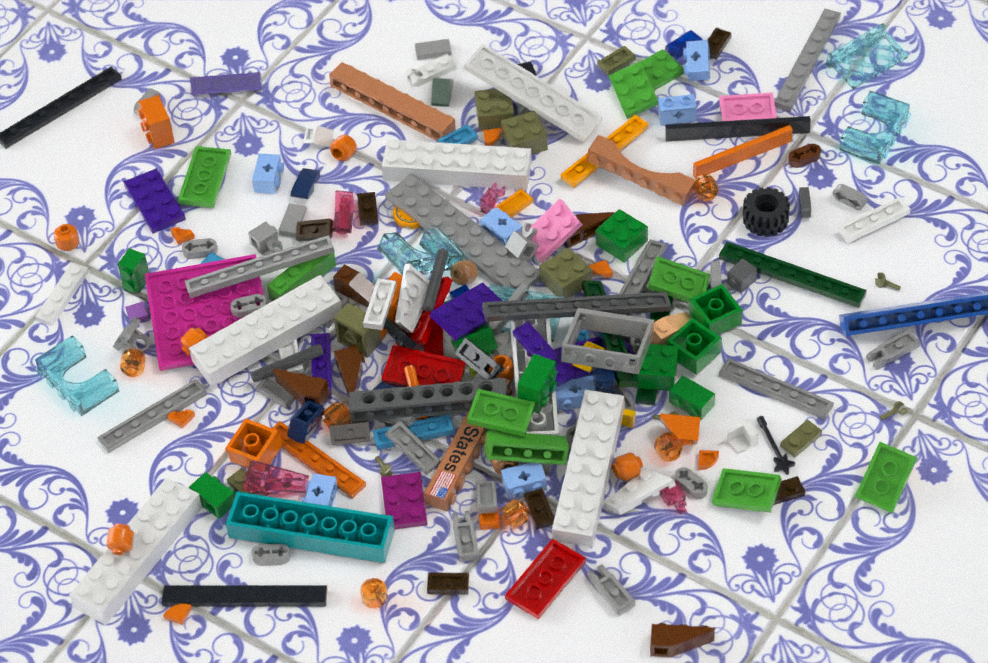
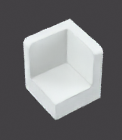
M307 125L303 143L330 147L334 130L317 125Z
M746 420L727 430V442L736 454H740L758 445V432L749 420Z

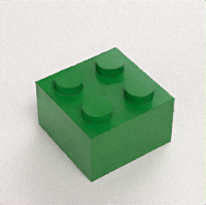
M618 209L595 230L596 246L625 263L648 241V226Z
M723 284L689 299V314L692 318L717 335L742 324L743 310Z
M691 318L667 340V345L679 346L678 363L697 375L721 353L722 337Z
M650 344L640 372L636 374L639 383L635 388L669 391L676 382L679 346Z
M533 354L517 383L518 398L535 402L534 412L540 414L543 407L546 408L548 405L550 393H554L558 384L556 381L558 373L556 362Z

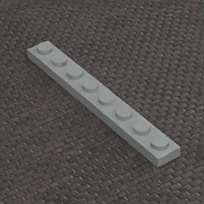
M824 8L774 101L775 107L791 112L841 18L840 12Z
M328 235L186 280L185 284L190 298L326 256L335 251Z

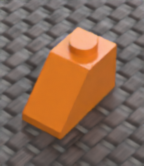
M660 414V421L677 442H682L684 446H693L694 443H698L700 417Z

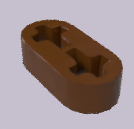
M812 143L792 150L789 153V165L799 168L821 158V147Z

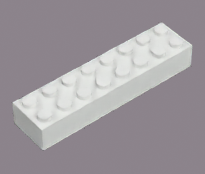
M387 139L382 162L383 181L401 182L412 174L424 184L528 190L532 165L531 149Z
M319 275L189 348L191 359L209 385L213 387L333 319L342 309L341 300L323 277Z
M549 318L510 320L516 398H518L517 383L532 357L513 336L512 330L529 321L552 347ZM556 392L550 393L548 405L546 408H542L540 414L533 412L526 433L559 436Z
M585 390L552 527L553 539L557 541L589 547L594 546L625 409L624 396L591 390Z
M166 477L127 524L134 531L132 550L120 556L112 554V551L107 548L69 594L73 608L107 625L200 511L202 504L199 493Z

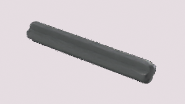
M445 248L437 251L422 306L426 312L433 311L449 254Z
M317 344L254 370L250 373L253 382H258L274 375L273 368L287 370L323 355V349L320 344Z

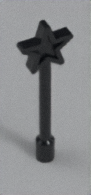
M764 416L757 417L756 420L760 428H763L777 456L773 457V462L776 464L774 472L783 470L789 475V468L795 466V461L788 460L787 454H784L782 457L767 427L768 424Z

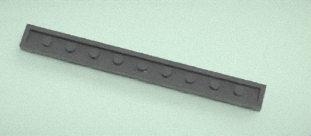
M667 292L483 302L482 304L486 322L574 317L578 308L614 314L666 312L671 309Z

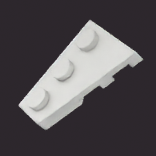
M405 264L395 318V323L407 333H413L422 314V306L429 284V279L411 264Z
M646 467L640 472L639 476L633 478L608 499L605 505L607 509L622 515L642 504L643 499L649 496L655 497L660 494V490L667 486L670 489L676 486L674 479Z

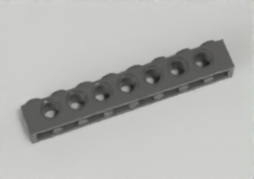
M506 378L349 392V412L352 423L408 416L421 417L465 413L470 411L477 389L508 396Z

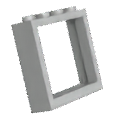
M578 308L562 344L561 362L639 374L653 338L654 320ZM581 329L643 339L637 355L575 345Z

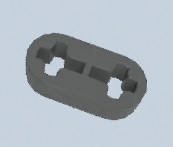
M799 187L801 218H811L809 187Z

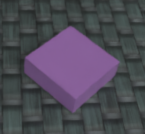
M143 301L125 307L129 320L134 316L141 321L149 319Z

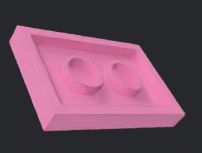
M773 92L719 96L722 121L777 118Z
M562 199L554 203L531 226L538 229L532 239L539 245L534 255L541 263L551 256L583 225Z

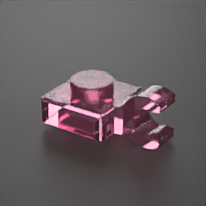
M494 183L491 188L487 189L480 199V212L488 214L496 206V198L502 197L506 193L505 186L497 190V183Z
M675 481L676 486L670 489L667 486L659 492L668 507L674 505L678 514L681 515L687 512L685 508L687 506L685 501L686 494L678 482Z

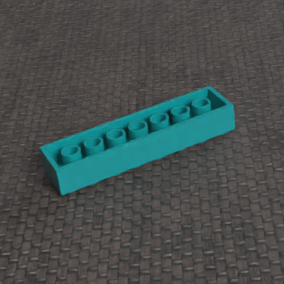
M236 492L226 522L228 537L232 539L263 544H285L289 548L386 563L395 532L393 516Z

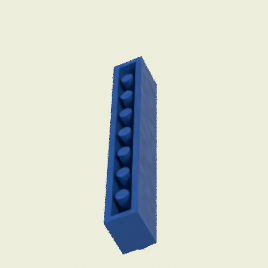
M988 292L840 314L841 334L851 336L988 314Z

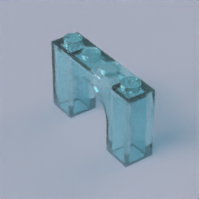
M870 90L862 104V115L879 120L888 128L879 133H867L847 126L840 138L839 150L880 165L883 158H887L889 148L895 145L897 135H901L905 122L908 123L910 120V104Z
M440 228L425 229L419 245L427 253L412 247L398 232L384 233L377 247L381 254L402 276L405 264H411L421 274L432 273L437 251L442 248L449 252L444 271H449L455 262L462 261L465 256Z
M72 335L36 358L37 367L35 369L41 378L44 377L51 389L55 388L62 400L66 399L73 412L77 411L83 416L120 391L117 380L106 368L92 378L80 383L69 382L63 378L70 368L87 358L84 346Z

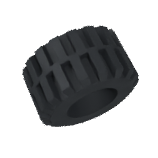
M760 187L759 190L754 189L752 193L746 195L743 201L742 218L747 230L750 229L751 233H757L758 236L765 235V237H769V235L775 236L777 232L781 233L784 228L786 229L789 223L790 202L783 192H778L779 190L776 188L773 190L771 187L766 189Z

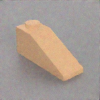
M687 312L665 316L655 321L653 338L650 344L667 345V340L692 317Z

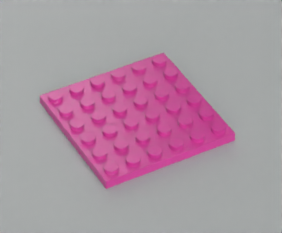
M256 254L145 274L160 371L195 365L191 355H187L181 349L183 345L180 342V339L190 328L197 329L198 327L209 337L243 318L235 317L231 312V302L234 299L255 294L263 295L260 276L193 298L189 296L185 281L257 258Z

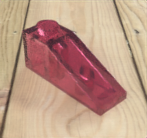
M335 190L333 232L344 235L352 231L354 192Z
M251 460L245 475L243 490L260 495L306 493L309 475Z

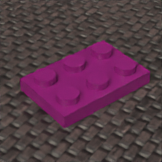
M421 472L381 477L385 514L393 516L395 530L428 525Z

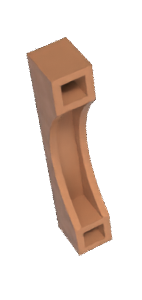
M599 134L588 149L587 161L593 165L600 166L608 172L617 174L625 180L634 182L642 188L670 199L674 203L684 206L694 192L695 179L680 172L659 173L641 168L629 161L620 152L614 141Z

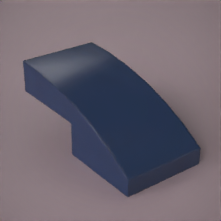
M303 168L296 178L291 190V196L309 199L314 192L315 183L320 178V171Z

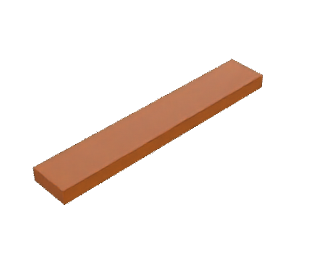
M789 125L694 162L693 176L695 179L704 177L792 142L793 129Z
M281 421L273 427V429L278 430L284 443L282 448L316 473L336 477L338 489L352 499L366 487L365 481L308 440L302 444L288 438L289 427Z

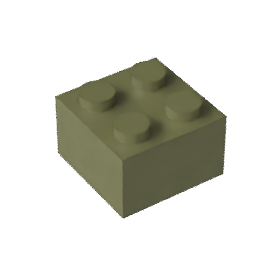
M497 89L474 91L479 132L487 129L501 128V120L514 117L512 98Z
M535 111L501 120L502 137L507 147L530 148L531 155L548 150L547 134Z
M570 248L565 249L539 265L540 280L558 298L573 297L583 290L581 287L583 280L593 281L592 269Z
M347 303L334 317L337 342L346 347L356 345L358 352L362 351L363 356L368 358L381 344L380 330L364 328L363 321L366 312L362 311L358 306Z

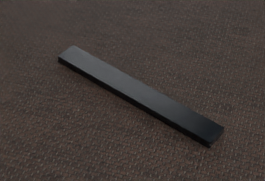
M112 66L1 131L0 144L5 149L9 148L121 81L122 76Z
M810 116L666 124L665 141L763 136L789 125L793 129L792 134L810 133L811 119Z
M164 585L162 606L173 607L178 604H189L191 607H326L328 588L327 585Z

